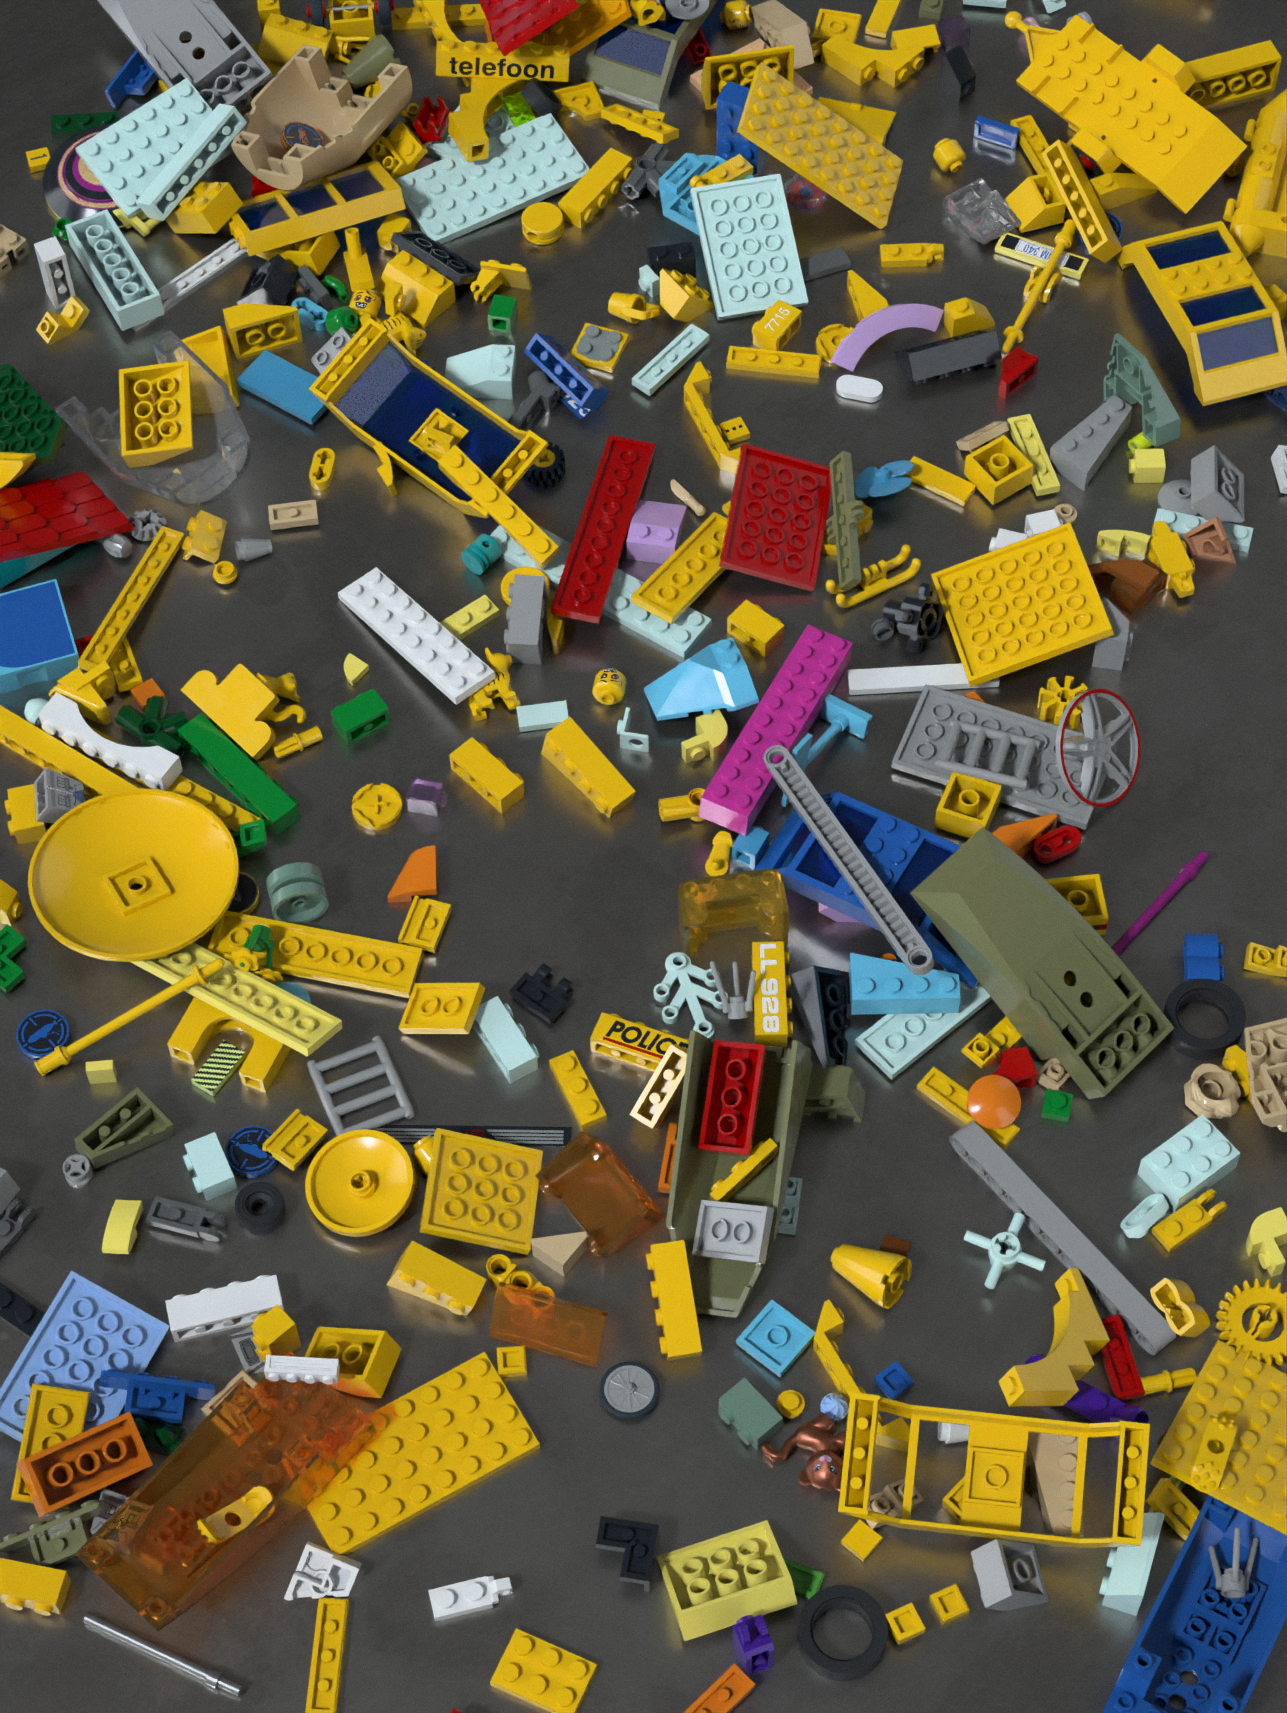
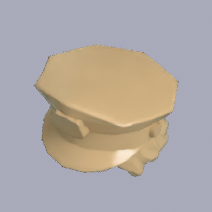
M1211 1063L1201 1064L1195 1068L1191 1079L1184 1084L1185 1105L1197 1116L1200 1117L1203 1114L1206 1118L1222 1119L1226 1117L1232 1118L1237 1113L1239 1108L1238 1099L1241 1096V1091L1231 1071L1222 1070L1217 1065Z

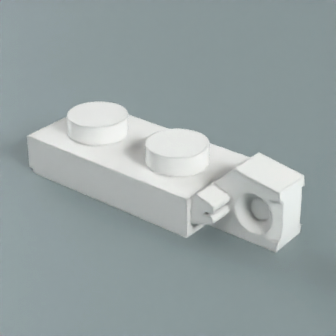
M494 1576L479 1577L428 1590L435 1621L493 1608L494 1604L499 1603L498 1597L513 1594L509 1577L494 1580Z

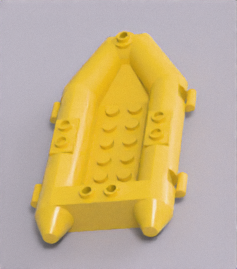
M1286 88L1260 110L1257 121L1254 119L1247 121L1243 138L1251 142L1237 201L1232 198L1228 199L1223 215L1225 221L1231 222L1229 233L1245 258L1253 252L1287 258Z

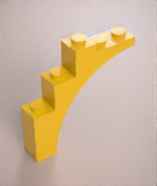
M471 78V92L460 94V111L449 113L448 132L467 162L488 158L489 138L484 129L486 123L501 107L523 97L521 89L530 80Z

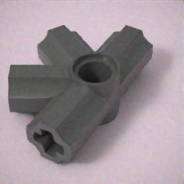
M651 144L646 153L636 159L635 168L621 186V191L627 198L632 200L639 198L644 189L647 188L655 198L661 200L659 178L677 162L665 161L669 156V150L664 144Z

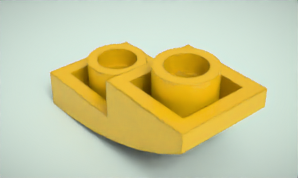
M1250 942L1246 948L1243 969L1266 975L1287 977V947L1279 945L1275 950Z

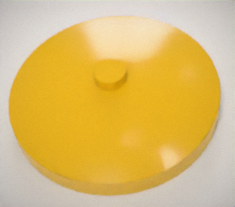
M353 1130L333 1138L317 1152L306 1175V1198L317 1219L331 1231L350 1237L368 1236L388 1228L406 1211L414 1194L415 1171L408 1153L393 1137L376 1130Z

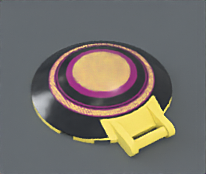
M114 123L89 127L64 141L51 155L43 174L45 199L52 212L59 219L68 218L75 222L107 209L118 228L126 227V229L133 227L143 237L147 236L150 230L161 222L160 220L149 219L143 211L127 219L76 152V147Z

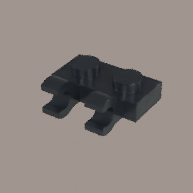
M543 963L533 976L525 972L509 990V994L551 1024L567 1007L565 999L574 990L571 988L572 982L565 977L559 981L553 990L545 986L552 979L553 974L550 973L552 968Z

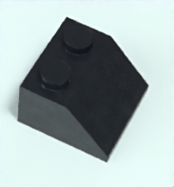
M279 254L251 271L236 303L238 305L252 303L284 306L288 301V293L296 285L295 279L298 275V270Z

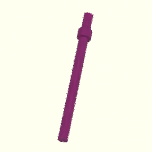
M1200 851L1191 862H1187L1180 869V874L1111 947L1117 956L1188 880L1191 881L1198 874V869L1209 858L1205 851Z

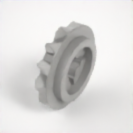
M144 507L143 511H135L134 516L129 517V521L134 527V530L129 532L134 538L141 541L154 540L162 526L167 527L163 513L157 512L155 508L147 510ZM148 520H151V524L148 523L143 527L142 522L146 523Z

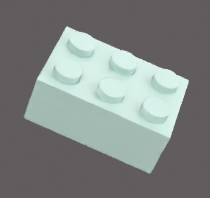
M1202 1114L1141 1159L1138 1175L1156 1194H1163L1169 1204V1208L1176 1212L1234 1170L1241 1153Z

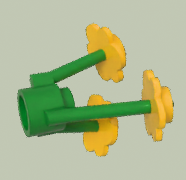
M264 925L253 926L244 946L239 950H233L230 956L227 954L223 956L224 959L230 961L234 967L241 969L243 972L255 971L253 974L272 984L283 981L281 972L271 970L273 949L276 942L271 940L272 930ZM266 949V968L256 971L259 968L258 956L251 953L252 951L263 952Z

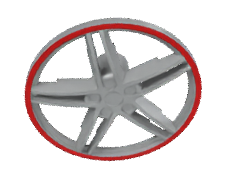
M1090 689L1075 696L1065 708L1057 729L1055 750L1058 770L1065 787L1080 803L1090 807H1107L1117 803L1131 788L1139 767L1140 735L1134 715L1120 696L1106 689ZM1095 697H1101L1113 703L1121 715L1102 727ZM1082 702L1083 713H1081L1084 736L1063 738L1071 713ZM1127 730L1129 731L1131 746L1128 770L1111 751V747ZM1063 754L1070 761H1084L1080 782H1082L1080 792L1068 776ZM1101 770H1103L1120 786L1113 794L1106 798L1093 799Z

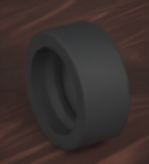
M533 77L521 89L525 100L541 116L551 113L554 117L562 109V104L557 96L537 78Z

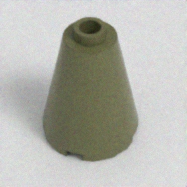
M378 33L342 70L343 76L340 78L349 80L351 88L354 90L378 81L377 76L389 63L402 64L399 57L396 59L393 53L394 49L388 40Z

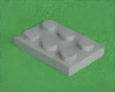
M701 1200L692 1255L765 1265L774 1208Z

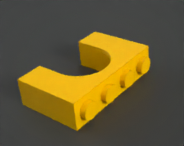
M194 997L167 1043L171 1057L195 1066L207 1043L216 1034L226 1030L243 1031L253 1038L254 1044L239 1070L241 1082L245 1086L267 1093L291 1048Z

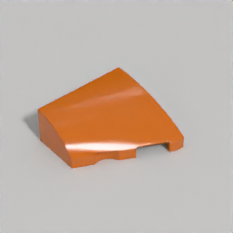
M436 845L426 846L411 853L388 894V903L412 901V896L437 895Z

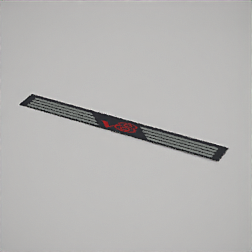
M383 1125L373 1129L388 1134L400 1144L411 1145L416 1144L428 1135L434 1137L435 1130L440 1128L519 1146H571L572 1127Z

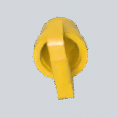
M614 292L609 300L608 311L610 315L626 320L628 323L637 324L640 320H648L659 316L661 306L645 302L643 295Z

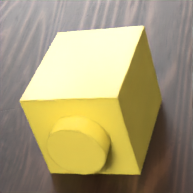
M1135 449L1133 459H1129V473H1133L1134 483H1163L1166 470L1164 449Z

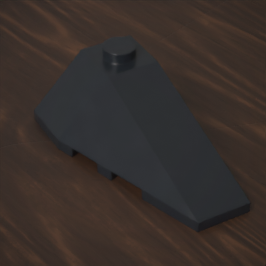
M813 965L790 974L793 1000L822 1067L846 1066L848 1042L845 1039V1029L850 1026V1019L847 1018V1007L851 1006L849 972Z

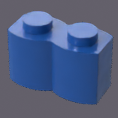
M1185 933L1183 941L1184 982L1193 979L1224 981V966L1219 964V958L1222 959L1223 943H1218V934Z

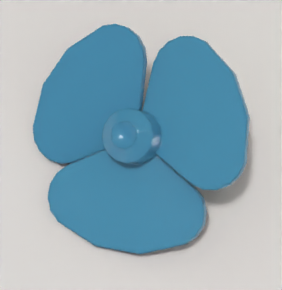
M899 460L885 464L880 469L876 467L865 468L855 480L856 496L858 498H866L868 496L879 497L905 489L912 484L911 479L898 476L909 473L913 470L914 464L910 461Z

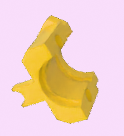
M1034 265L1033 270L1030 272V279L1025 285L1023 296L1029 297L1043 271L1042 267ZM1051 273L1037 300L1038 302L1048 303L1054 286H1058L1061 282L1062 273Z

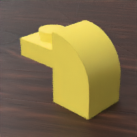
M716 709L712 711V714L696 717V733L698 736L681 742L682 758L685 763L701 760L706 755H709L714 762L725 753L727 749L728 727L720 710Z
M1282 1207L1258 1216L1251 1226L1246 1241L1248 1256L1258 1254L1261 1266L1268 1270L1271 1277L1282 1274L1286 1263L1278 1246L1287 1244V1217Z

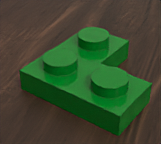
M8 924L0 930V989L6 994L26 977L24 971L10 959L27 945L26 939Z

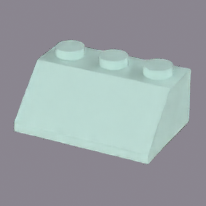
M1160 1512L1144 1513L1141 1546L1117 1547V1550H1110L1106 1566L1112 1569L1109 1578L1103 1576L1099 1594L1104 1595L1103 1606L1137 1616L1165 1514Z

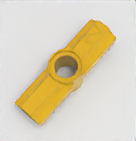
M695 788L688 795L659 799L658 806L661 820L663 822L685 818L693 821L705 820L699 817L701 796L705 789Z

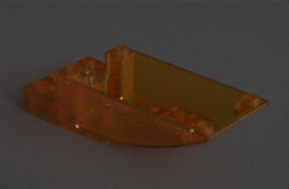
M290 1350L284 1355L297 1357ZM264 1376L252 1388L242 1380L75 1555L151 1626L160 1631L221 1585L279 1534L377 1433L375 1426L368 1416L331 1385L324 1384L323 1382L310 1384L305 1381H270ZM272 1450H279L282 1453V1460L276 1465H270L266 1461L267 1454ZM253 1471L261 1473L262 1481L257 1486H264L270 1489L274 1499L244 1531L221 1544L208 1542V1537L202 1535L201 1530H198L197 1521L209 1517L246 1495L254 1488L247 1485V1475ZM234 1513L225 1515V1521L230 1526L241 1524V1519L238 1515Z

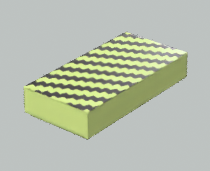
M223 1040L191 1079L192 1084L214 1097L246 1058L245 1052Z

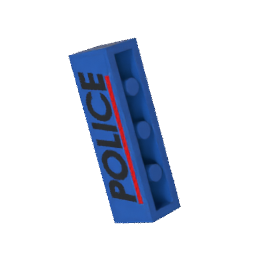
M535 333L524 350V353L581 408L598 411L610 393L554 337Z

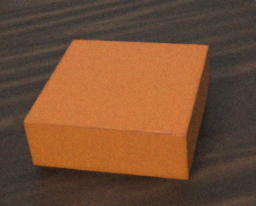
M152 678L131 689L132 696L143 710H145L147 698L162 696L166 700L165 694Z

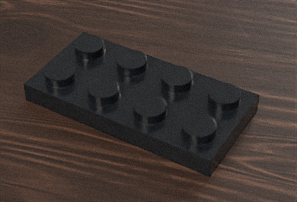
M422 231L393 233L391 242L398 245L400 251L405 250L454 282L456 286H461V284L471 285L477 280L481 269L439 242L434 241Z

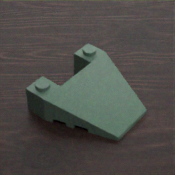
M1119 333L1115 334L1110 351L1113 358L1107 364L1109 374L1105 375L1103 380L1104 400L1107 401L1113 395H1116L1129 405L1139 402L1142 405L1143 436L1153 446L1159 447L1179 438L1180 426L1182 424L1181 419L1146 357Z

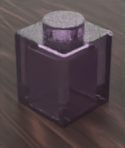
M962 14L938 21L937 34L945 52L952 50L957 45L962 47L969 45L971 28Z
M412 777L406 796L408 812L438 817L440 807H445L447 793L443 792L442 782Z

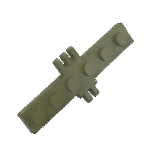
M842 451L829 462L834 514L826 520V526L829 527L827 528L828 544H836L839 589L849 591L862 581L857 526H859V520L864 517V510H862L864 504L863 501H855L851 453Z

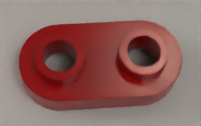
M1066 825L1037 838L1032 851L1034 858L1042 863H1051L1076 851L1081 843V833L1076 827Z

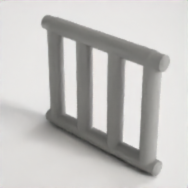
M950 720L949 728L951 731L941 758H937L934 763L936 768L1016 788H1027L1028 780H1026L1035 749L1039 750L1041 741L963 721ZM961 732L976 735L966 764L951 761ZM985 738L1000 741L991 770L976 767ZM1010 744L1025 747L1016 777L1001 773Z
M380 1035L373 1037V1042L317 1063L315 1060L307 1063L309 1073L336 1137L353 1130H373L404 1117L407 1120L415 1117L411 1102ZM377 1052L381 1064L329 1084L325 1083L321 1072ZM386 1073L391 1084L390 1086L335 1106L331 1094ZM396 1095L400 1108L348 1128L344 1127L340 1116Z

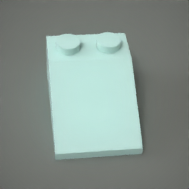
M492 344L449 357L446 362L445 378L473 398L513 400L517 365L515 345Z

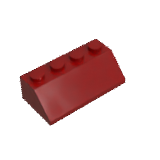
M714 1040L698 1149L719 1155H751L766 1045Z

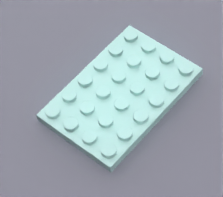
M188 78L76 147V152L127 219H130L142 211L136 204V200L213 110ZM233 140L211 166L234 152L231 147Z
M774 174L691 188L690 194L717 320L765 313L767 308L773 306L778 299L794 307L807 306L808 297L781 175Z

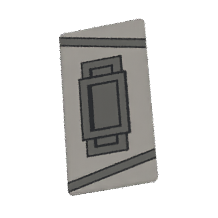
M251 1327L230 1336L243 1368L249 1376L262 1372L265 1368V1362L255 1352L257 1347L251 1339L254 1337Z

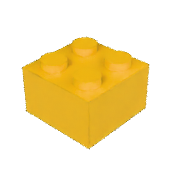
M1002 435L966 456L964 475L971 483L976 485V488L992 505H995L1031 484L1034 465L1005 435Z
M952 772L936 809L935 827L967 838H971L982 827L989 830L1000 804L1002 785Z

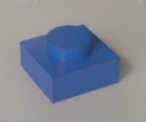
M897 1361L874 1377L875 1384L891 1400L898 1399L914 1387L915 1383Z

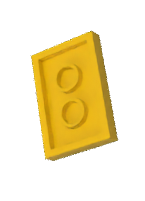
M415 983L398 1029L403 1034H469L485 987L481 983Z
M516 1628L491 1678L490 1685L551 1713H576L597 1670V1664Z

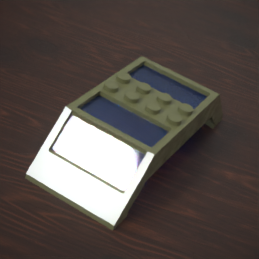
M660 0L666 12L664 21L657 20L654 23L640 26L638 19L632 15L590 43L580 82L593 81L597 88L660 108L669 94L668 90L678 59L718 0H709L707 12L695 19L685 20L672 16L666 9L665 0Z

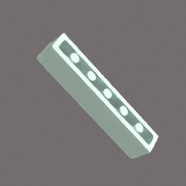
M218 104L136 200V204L148 218L164 221L246 125V120L238 110L231 105Z

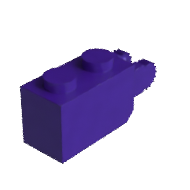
M747 1615L737 1620V1624L733 1625V1647L744 1673L750 1676L774 1667L775 1649L763 1616L753 1617V1615Z

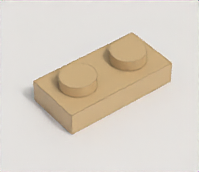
M994 421L956 441L959 450H966L972 453L983 447L982 444L988 441L992 442L1001 437V434L1009 429L1006 421Z
M316 500L268 505L271 530L319 524Z

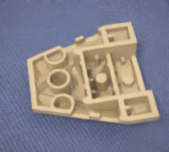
M1287 1018L1247 1027L1244 1030L1251 1103L1262 1124L1269 1127L1276 1126L1280 1131L1287 1132Z

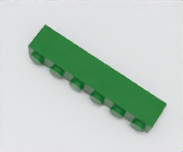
M200 713L177 730L179 738L187 744V750L255 816L264 819L266 827L276 836L300 819L298 801L292 795L288 796L283 792L280 783L275 779L271 780L260 764L255 765L251 761L249 754L243 748H237L234 740L227 733L223 734L211 718L207 719Z

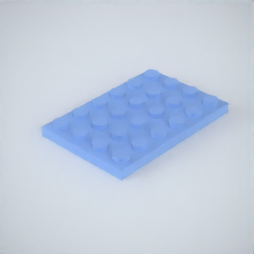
M71 1271L0 1388V1431L20 1442L22 1441L32 1384L89 1392L90 1396L83 1432L118 1417L125 1405L127 1390L100 1387L101 1371L120 1369L124 1373L129 1374L144 1372L170 1326Z

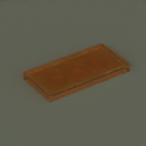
M500 1282L497 1287L488 1336L525 1345V1347L596 1367L608 1312Z

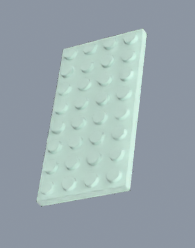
M550 113L490 138L489 156L487 159L467 162L460 151L397 178L395 181L401 187L407 210L421 231L434 241L444 244L573 187L590 169Z

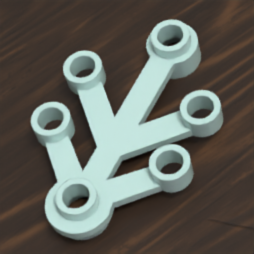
M672 953L665 961L666 976L662 983L657 984L653 990L654 998L659 1002H664L669 998V990L677 978L680 983V988L671 1004L663 1008L662 1019L667 1024L675 1023L678 1019V1012L686 1000L695 1022L693 1031L699 1032L712 1041L715 1035L714 1026L705 1019L697 997L712 1003L718 1009H723V1003L716 1000L720 997L719 991L713 992L690 981L688 976L703 980L707 986L714 987L717 986L715 979L709 980L707 978L713 975L712 969L704 970L692 965L690 958L684 953ZM676 962H681V963H683V964L677 966V965H675L674 963H676ZM663 990L666 993L664 995H659L657 992ZM672 1012L675 1015L672 1017H667L666 1013ZM708 1028V1030L705 1032L700 1031L699 1029Z

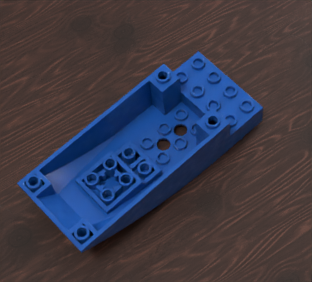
M1208 1495L1122 1667L1115 1687L1102 1713H1243L1287 1618V1535ZM1236 1527H1239V1569L1243 1571V1575L1253 1538L1257 1537L1259 1542L1249 1580V1592H1245V1596L1242 1598L1234 1599L1222 1596L1221 1590L1215 1588L1216 1578L1208 1548L1209 1546L1214 1547L1221 1575H1223L1225 1569L1232 1568L1234 1530ZM1182 1672H1193L1196 1674L1198 1682L1195 1685L1185 1684L1181 1679ZM1172 1695L1182 1696L1186 1701V1707L1175 1709L1171 1706L1169 1698Z

